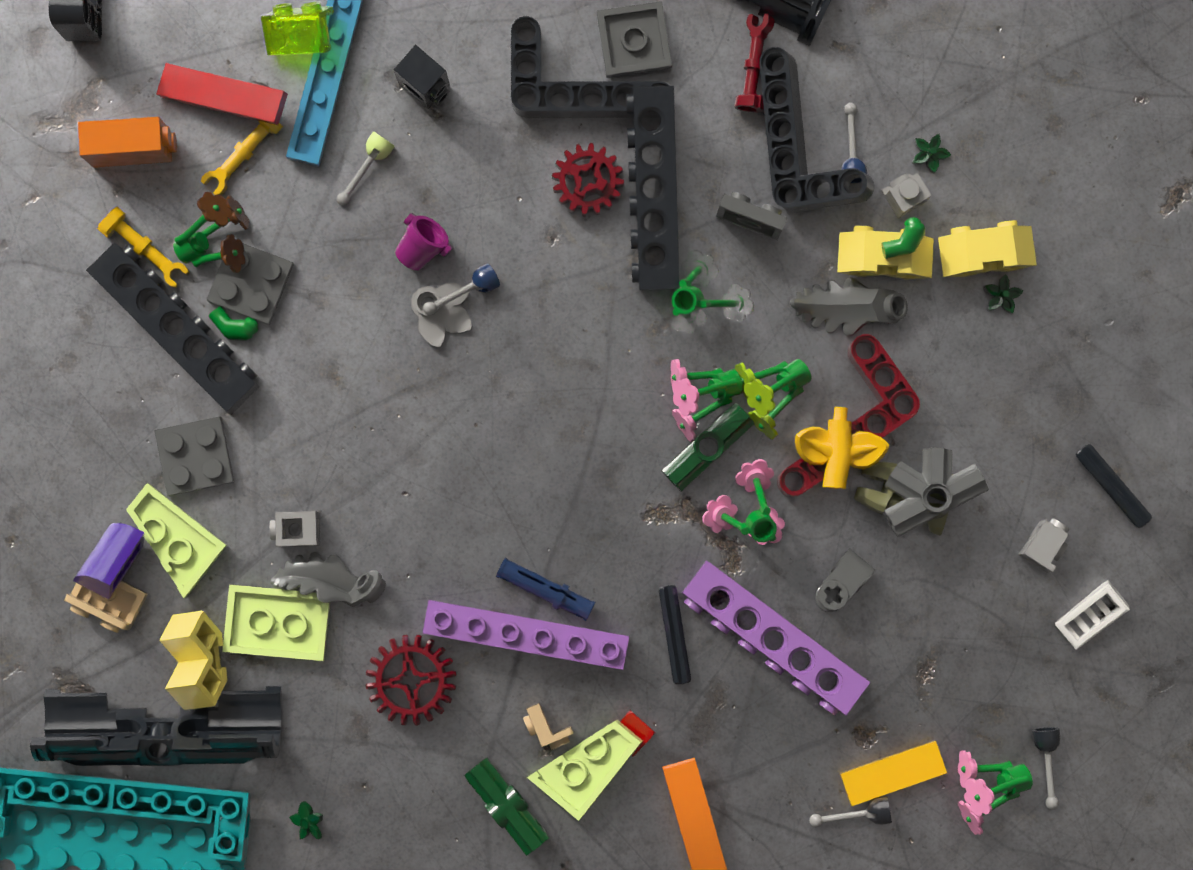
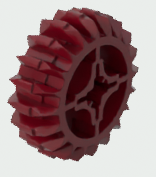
M403 635V646L400 647L394 638L390 639L389 643L392 651L389 652L385 647L380 646L378 651L384 658L382 660L377 657L370 659L372 664L378 666L377 671H366L367 676L376 677V682L366 684V689L377 688L378 694L372 695L369 698L370 702H376L381 698L383 704L378 707L377 712L383 713L387 708H390L392 711L388 715V720L391 722L398 713L402 714L400 723L404 726L407 725L409 716H413L415 726L420 725V714L423 713L428 722L433 721L434 718L430 710L434 708L437 713L442 714L445 710L439 704V701L451 703L453 700L450 696L444 694L445 690L453 691L457 688V685L447 683V678L457 676V672H446L444 667L453 663L452 658L441 661L439 657L444 654L446 649L440 647L435 653L431 651L435 644L433 639H429L425 647L421 646L422 635H416L414 645H410L408 635ZM413 652H418L428 657L434 663L437 671H420L413 658ZM402 653L403 670L401 674L397 677L384 679L389 663ZM409 664L414 676L428 677V679L421 680L420 684L416 683L417 688L413 691L410 689L409 684L394 683L395 681L402 680L403 676L407 677L406 672L409 671ZM439 681L438 689L433 699L425 706L420 707L421 687L426 683ZM400 688L404 690L410 708L395 703L388 695L386 689Z

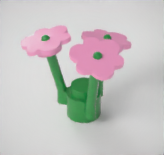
M679 359L671 361L673 402L676 406H679V409L672 410V415L677 421L678 428L684 433L687 440L692 442L697 438L694 432L697 429L695 422L721 406L732 403V397L740 395L743 391L742 380L735 369L723 372L721 368L712 371L687 373L685 367H680ZM710 379L708 386L699 389L692 386L689 380ZM710 393L714 399L718 398L717 401L691 416L692 412L698 410L697 402L699 396Z
M763 459L755 460L752 464L744 463L741 466L742 471L735 477L736 483L744 486L747 492L756 491L760 509L751 512L746 518V522L742 523L734 517L738 511L737 506L731 504L732 501L729 496L721 495L716 501L711 500L708 502V511L704 513L702 521L706 526L711 527V530L715 533H719L722 529L728 530L735 527L743 535L748 534L760 545H765L768 541L778 543L782 539L781 529L784 528L785 522L782 518L778 517V513L774 508L767 505L763 491L770 487V479L774 476V471L772 468H768L767 462Z
M962 750L959 753L958 773L960 775V783L967 792L964 794L966 803L961 800L958 802V806L964 821L968 824L973 834L981 835L983 834L981 824L984 822L982 816L991 813L992 810L1007 801L1020 797L1021 792L1030 790L1033 785L1032 776L1024 764L1013 766L1010 761L1000 764L977 765L975 759H971L970 752ZM1001 772L997 776L998 786L989 789L983 779L975 780L977 773ZM1001 792L1004 794L997 799L994 798L996 794Z

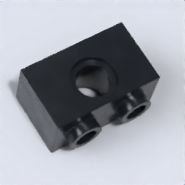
M416 44L393 69L398 84L427 109L433 104L438 106L450 92L447 89L450 83L446 70Z

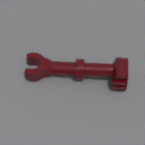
M749 14L746 24L750 30L751 44L749 57L744 62V69L747 70L743 94L736 96L734 108L745 112L764 113L763 95L756 94L760 72V57L763 53L764 40L772 31L775 21L769 14H764L763 22L758 26L759 18L754 14Z

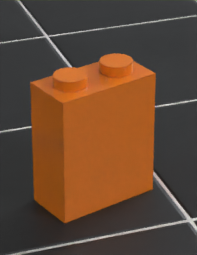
M160 117L78 122L80 156L93 168L172 162V153L177 152L175 132L171 133L170 127Z

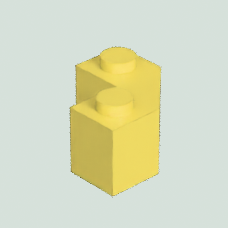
M1016 220L997 223V227L977 230H971L970 226L956 227L950 229L951 235L938 237L943 277H967L989 271L1010 272L1037 266L1032 227L1018 226Z
M854 226L852 232H840L837 270L839 273L856 277L886 275L904 280L932 278L934 238L924 236L915 252L885 259L881 243L900 239L904 229H901L900 232L873 231L874 228L870 226Z
M204 611L172 615L159 640L178 661L165 689L184 710L213 707L216 705L228 680L226 667H221L219 646H223L222 632Z

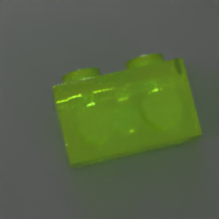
M315 1L301 4V8H292V3H283L272 6L273 11L261 16L267 55L326 53L331 50L326 17L334 13L333 6L321 7V2Z

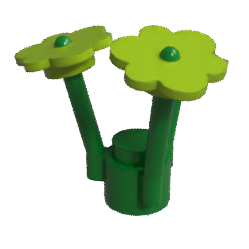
M796 359L789 364L783 361L774 367L753 373L750 368L746 369L743 362L735 365V370L742 380L743 394L747 399V403L751 408H755L753 412L749 411L747 414L754 421L755 427L771 440L778 436V432L774 429L776 423L773 419L795 397L803 393V386L812 380L808 366L800 359ZM778 373L776 376L777 383L772 386L763 385L759 380ZM780 389L789 392L776 406L773 401L774 393Z

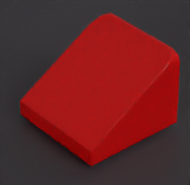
M629 710L620 722L643 740L632 754V757H634L656 732L634 712Z

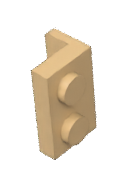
M121 580L108 600L76 583L71 594H67L64 601L72 604L70 607L72 612L85 618L92 614L102 619L101 626L118 633L120 628L123 630L131 629L148 593Z

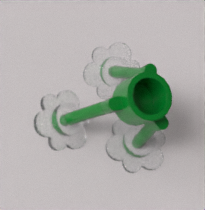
M692 250L688 254V259L684 260L681 264L682 269L686 271L685 279L680 280V288L673 293V306L669 309V313L673 317L671 319L672 328L676 331H683L685 329L687 333H694L696 326L705 324L707 316L702 311V308L724 307L723 314L725 318L743 322L746 319V315L754 311L755 305L750 299L751 291L747 288L742 289L739 284H732L728 288V294L722 296V300L704 299L702 291L692 285L699 283L703 287L708 286L710 280L718 276L719 269L713 264L714 258L711 254L703 255L699 250Z

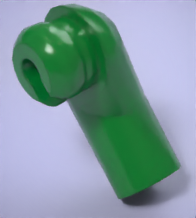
M911 217L904 222L905 227L900 239L881 243L885 259L911 254L916 251L925 236V226L919 218Z
M221 306L213 310L208 316L223 336L229 340L246 341L258 332V323L255 319L247 317L245 320H232Z

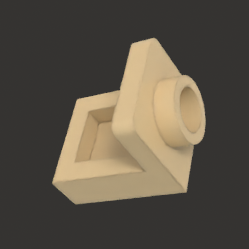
M540 703L526 709L529 714L523 717L530 736L537 734L542 747L549 744L552 750L570 742L568 736L574 733L571 726L552 734Z

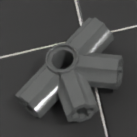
M935 447L923 449L922 474L901 461L892 471L885 484V488L905 500L885 509L884 514L897 537H900L933 519L945 516L948 511L987 492L989 488L980 469L975 464L952 475V450ZM934 493L940 494L946 503L942 507L935 508L929 505L927 497Z

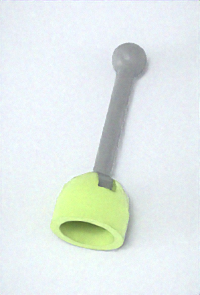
M373 131L366 142V151L369 156L346 190L337 196V202L342 206L349 203L350 194L374 159L383 160L387 158L395 147Z

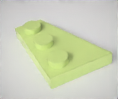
M149 483L144 486L126 509L138 529L144 532L145 540L160 559V563L171 576L183 598L190 594L228 546Z
M615 720L527 778L579 821L643 740L620 721Z

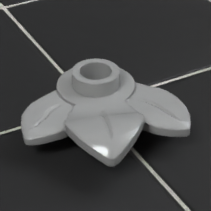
M450 282L441 285L437 289L425 286L419 288L412 296L411 307L413 312L419 317L418 331L432 346L439 348L444 341L446 332L463 333L472 328L469 314L461 306L468 297L469 292L437 308L436 312L432 315H427L424 312L422 301L425 298H432L436 302L463 287L462 285Z

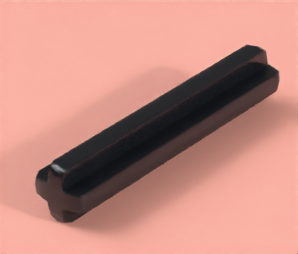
M1091 444L1083 446L1076 453V457L1137 528H1142L1149 523L1152 515Z
M675 585L662 586L659 588V596L672 678L676 685L691 682V674L677 587Z

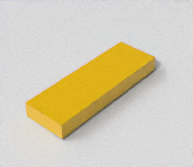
M934 740L839 774L850 805L854 806L946 774L947 771L937 742Z

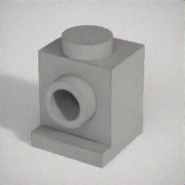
M905 173L881 190L898 219L926 203L932 196L918 173L913 176L910 173L908 175Z
M276 512L275 520H270V539L276 540L277 547L320 546L319 512ZM295 523L301 526V533L298 536H293L290 533V527Z
M1053 518L1050 522L1047 520L1040 521L1019 555L1046 573L1053 572L1057 566L1051 563L1052 560L1058 561L1068 547V544L1064 541L1069 535L1067 533L1069 528Z

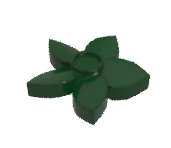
M940 134L933 136L929 143L921 138L914 139L916 147L921 152L914 156L912 163L922 164L926 162L927 168L932 173L937 171L939 160H944L951 156L947 149L939 148L941 143Z
M1006 274L1001 277L998 286L994 284L984 285L986 292L994 296L988 302V310H994L1002 306L1006 312L1014 313L1015 303L1013 299L1019 297L1023 290L1018 287L1010 288V280Z
M306 801L301 802L298 813L289 817L293 824L301 826L299 831L300 840L309 836L310 833L316 839H321L322 834L316 824L323 820V814L313 813L310 804Z

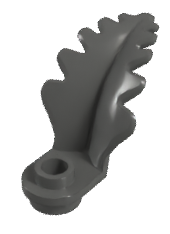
M853 277L845 280L843 288L834 280H829L826 292L820 285L814 284L813 292L809 288H804L803 295L797 292L796 298L790 301L791 307L796 310V316L802 314L803 322H809L813 318L812 327L818 328L825 320L828 333H833L842 324L843 331L848 336L854 335L869 322L897 323L906 316L908 311V303L903 294L883 288L869 289Z
M317 552L310 554L308 562L305 561L303 555L295 557V564L291 560L286 561L285 568H279L277 574L271 579V584L275 588L283 589L286 587L287 590L291 591L300 587L299 593L302 595L317 592V599L323 603L344 602L351 607H355L365 601L369 603L375 602L382 595L386 587V581L382 579V575L378 571L372 570L363 573L360 577H356L350 573L339 556L329 555L324 562Z

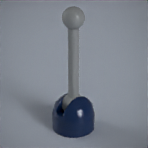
M848 103L844 107V112L848 115L850 158L842 164L841 170L856 168L867 174L865 164L856 158L854 115L857 113V106L854 103ZM855 178L850 184L862 183V178Z
M488 263L479 267L473 273L472 283L434 303H425L423 306L424 312L427 315H432L436 312L437 308L473 289L483 293L493 291L500 287L497 274Z

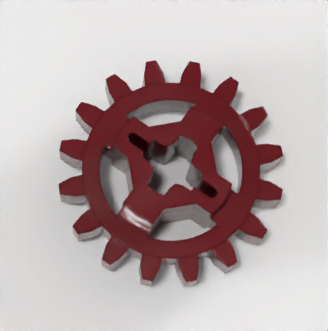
M590 143L588 150L583 151L580 144H577L575 154L572 155L571 152L566 150L564 151L566 161H556L555 165L561 171L552 173V179L560 183L553 187L554 193H563L559 199L561 205L568 201L571 203L569 212L573 213L578 207L582 208V216L584 217L587 216L588 209H593L596 215H600V206L604 205L610 210L612 204L609 199L611 197L614 199L620 198V193L615 187H623L624 180L616 178V176L623 173V168L613 166L617 157L612 155L607 158L605 156L606 147L603 146L599 152L594 151L593 143ZM583 159H591L589 163L580 166L575 164ZM603 165L609 172L610 183L601 176ZM594 169L595 184L589 183L582 190L581 176L587 177ZM566 176L575 184L573 195L566 186ZM594 194L601 196L596 200L585 201L588 196Z

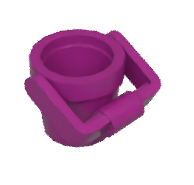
M410 213L403 222L407 225V231L399 242L395 253L398 260L404 266L419 271L437 254L440 253L443 257H446L454 247L448 243V235L439 223L429 217Z

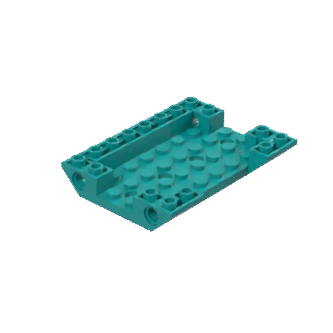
M0 767V862L3 859H9L15 864L16 870H67L70 866H77L81 870H246L251 826L249 792Z

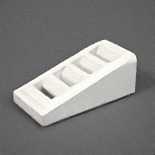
M1106 580L1055 622V625L1077 650L1129 611L1130 608L1110 581ZM1104 595H1107L1116 606L1114 609L1110 610L1101 599ZM1096 603L1105 614L1102 619L1090 607L1092 604ZM1083 611L1095 624L1091 628L1079 615ZM1074 620L1084 634L1079 637L1068 624L1070 621Z

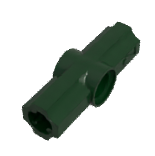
M735 402L661 471L682 492L755 424L754 421ZM706 438L714 440L718 448L717 453L713 456L703 455L699 450L701 440Z
M488 757L464 775L469 784L475 789V792L486 803L484 806L492 818L502 829L505 828L526 856L549 839L547 832L528 810L529 806L512 784L509 785Z

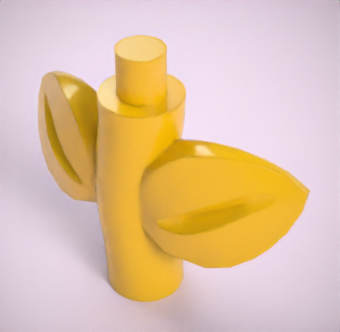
M834 407L833 419L828 420V430L821 427H809L795 435L796 450L805 462L810 465H823L826 463L823 488L846 489L850 466L858 469L872 467L885 456L889 449V444L883 438L873 433L859 431L851 435L852 422L847 421L848 408Z

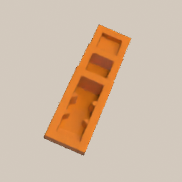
M695 757L663 766L662 769L691 869L727 870Z

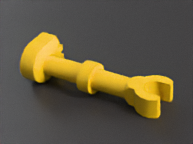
M258 121L259 125L242 143L239 141L234 146L236 150L223 165L215 171L206 172L202 176L201 182L207 185L210 180L217 178L219 186L213 193L215 195H223L226 192L227 181L230 175L245 159L249 160L254 155L252 151L269 132L277 134L284 127L280 123L279 125Z
M118 206L112 209L99 223L97 229L107 238L111 237L116 231L134 247L133 251L139 256L143 254L164 273V279L167 284L176 288L178 284L172 280V272L179 269L188 275L190 273L188 268L179 262L172 263L151 245L153 241L147 236L142 237L124 221L126 213Z

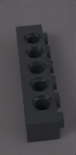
M674 86L633 87V94H626L627 115H633L634 128H627L628 149L634 148L635 162H628L629 182H635L636 196H629L630 216H636L637 229L630 230L631 249L638 250V263H632V283H639V290L679 289ZM654 111L659 115L660 125L656 130L649 131L642 126L641 117L645 112ZM651 144L656 145L661 151L660 160L652 165L647 164L642 158L643 149ZM651 178L658 179L662 184V192L655 198H649L643 192L644 183ZM651 212H657L663 217V225L657 231H649L644 225L645 217ZM651 246H659L664 251V259L659 264H650L645 259V253Z
M114 242L86 271L227 413L232 415L260 387L254 381L258 375L245 362L239 366L230 357L234 351L221 338L215 342L207 334L211 328L198 315L192 319L184 311L188 305L174 291L168 295L160 287L164 281L151 268L145 272L137 264L141 258L130 246L126 245L122 248ZM127 272H135L137 276L135 284L128 288L123 287L122 277ZM151 295H158L160 298L158 308L154 311H147L145 308L146 299ZM175 318H181L183 320L182 331L176 335H171L168 331L170 321ZM200 341L205 342L207 346L205 355L201 358H193L191 354L192 346ZM221 365H228L230 368L229 378L224 382H217L214 377L215 370Z

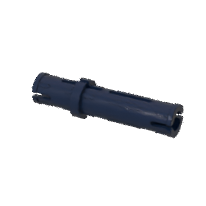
M506 557L496 575L497 578H501L553 604L552 608L566 610L582 618L584 621H587L596 603L569 590L570 586L566 584L561 586L508 560Z

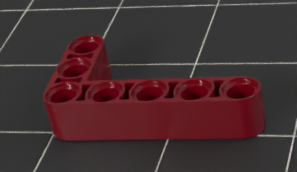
M862 334L856 337L848 348L849 360L877 398L879 404L852 422L851 435L859 431L873 433L868 429L867 420L870 416H878L882 419L884 428L881 433L873 434L883 438L918 412L920 400L881 343L874 336ZM864 342L871 346L873 353L871 358L862 359L857 355L856 345L858 343ZM886 370L890 373L892 377L890 386L883 387L876 382V371ZM897 397H905L910 401L911 409L908 414H901L896 410L894 402ZM800 458L779 474L777 486L783 495L797 497L822 481L824 472L817 471L813 465ZM788 473H796L801 477L802 486L799 490L792 491L786 487L785 477Z

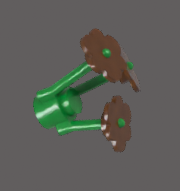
M205 192L203 197L197 201V206L203 215L183 234L174 238V252L180 261L185 264L192 262L195 267L206 262L222 259L226 266H230L233 273H239L241 265L245 264L242 241L235 239L233 234H229L225 240L221 241L220 252L205 255L206 250L209 248V242L206 237L221 227L226 226L230 221L234 225L240 223L242 228L247 230L249 229L248 223L250 221L240 203L230 195L225 199L221 195L214 196L211 192ZM207 221L215 222L203 231L196 232Z

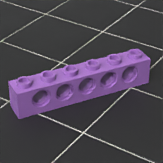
M708 561L704 562L682 592L687 597L683 602L699 615L703 610L714 617L711 621L712 625L726 635L730 630L741 638L738 642L740 646L753 655L758 650L768 658L765 664L779 675H782L785 670L795 678L792 684L807 696L813 691L822 698L819 705L834 716L838 712L847 715L870 684L868 680ZM716 590H722L728 596V604L722 610H717L710 604V596ZM743 610H748L755 616V624L749 630H743L737 624V616ZM772 630L779 632L782 637V644L776 650H770L764 644L765 635ZM797 651H804L809 657V664L803 670H796L791 663V658ZM825 671L832 672L836 677L835 686L828 691L823 690L818 682L820 675Z
M428 600L423 634L621 670L624 668L629 636L433 600Z

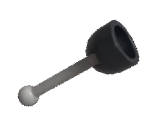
M1036 728L1032 730L1034 744L1040 751L1045 753L1048 798L1045 804L1048 809L1055 810L1059 806V801L1055 797L1051 753L1060 745V728Z
M888 796L871 800L866 810L822 817L819 814H813L809 822L811 826L817 828L822 823L868 817L875 824H890L892 819Z

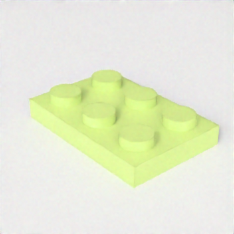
M229 584L222 652L325 661L330 602L323 603L319 601L316 592L302 595L299 591Z

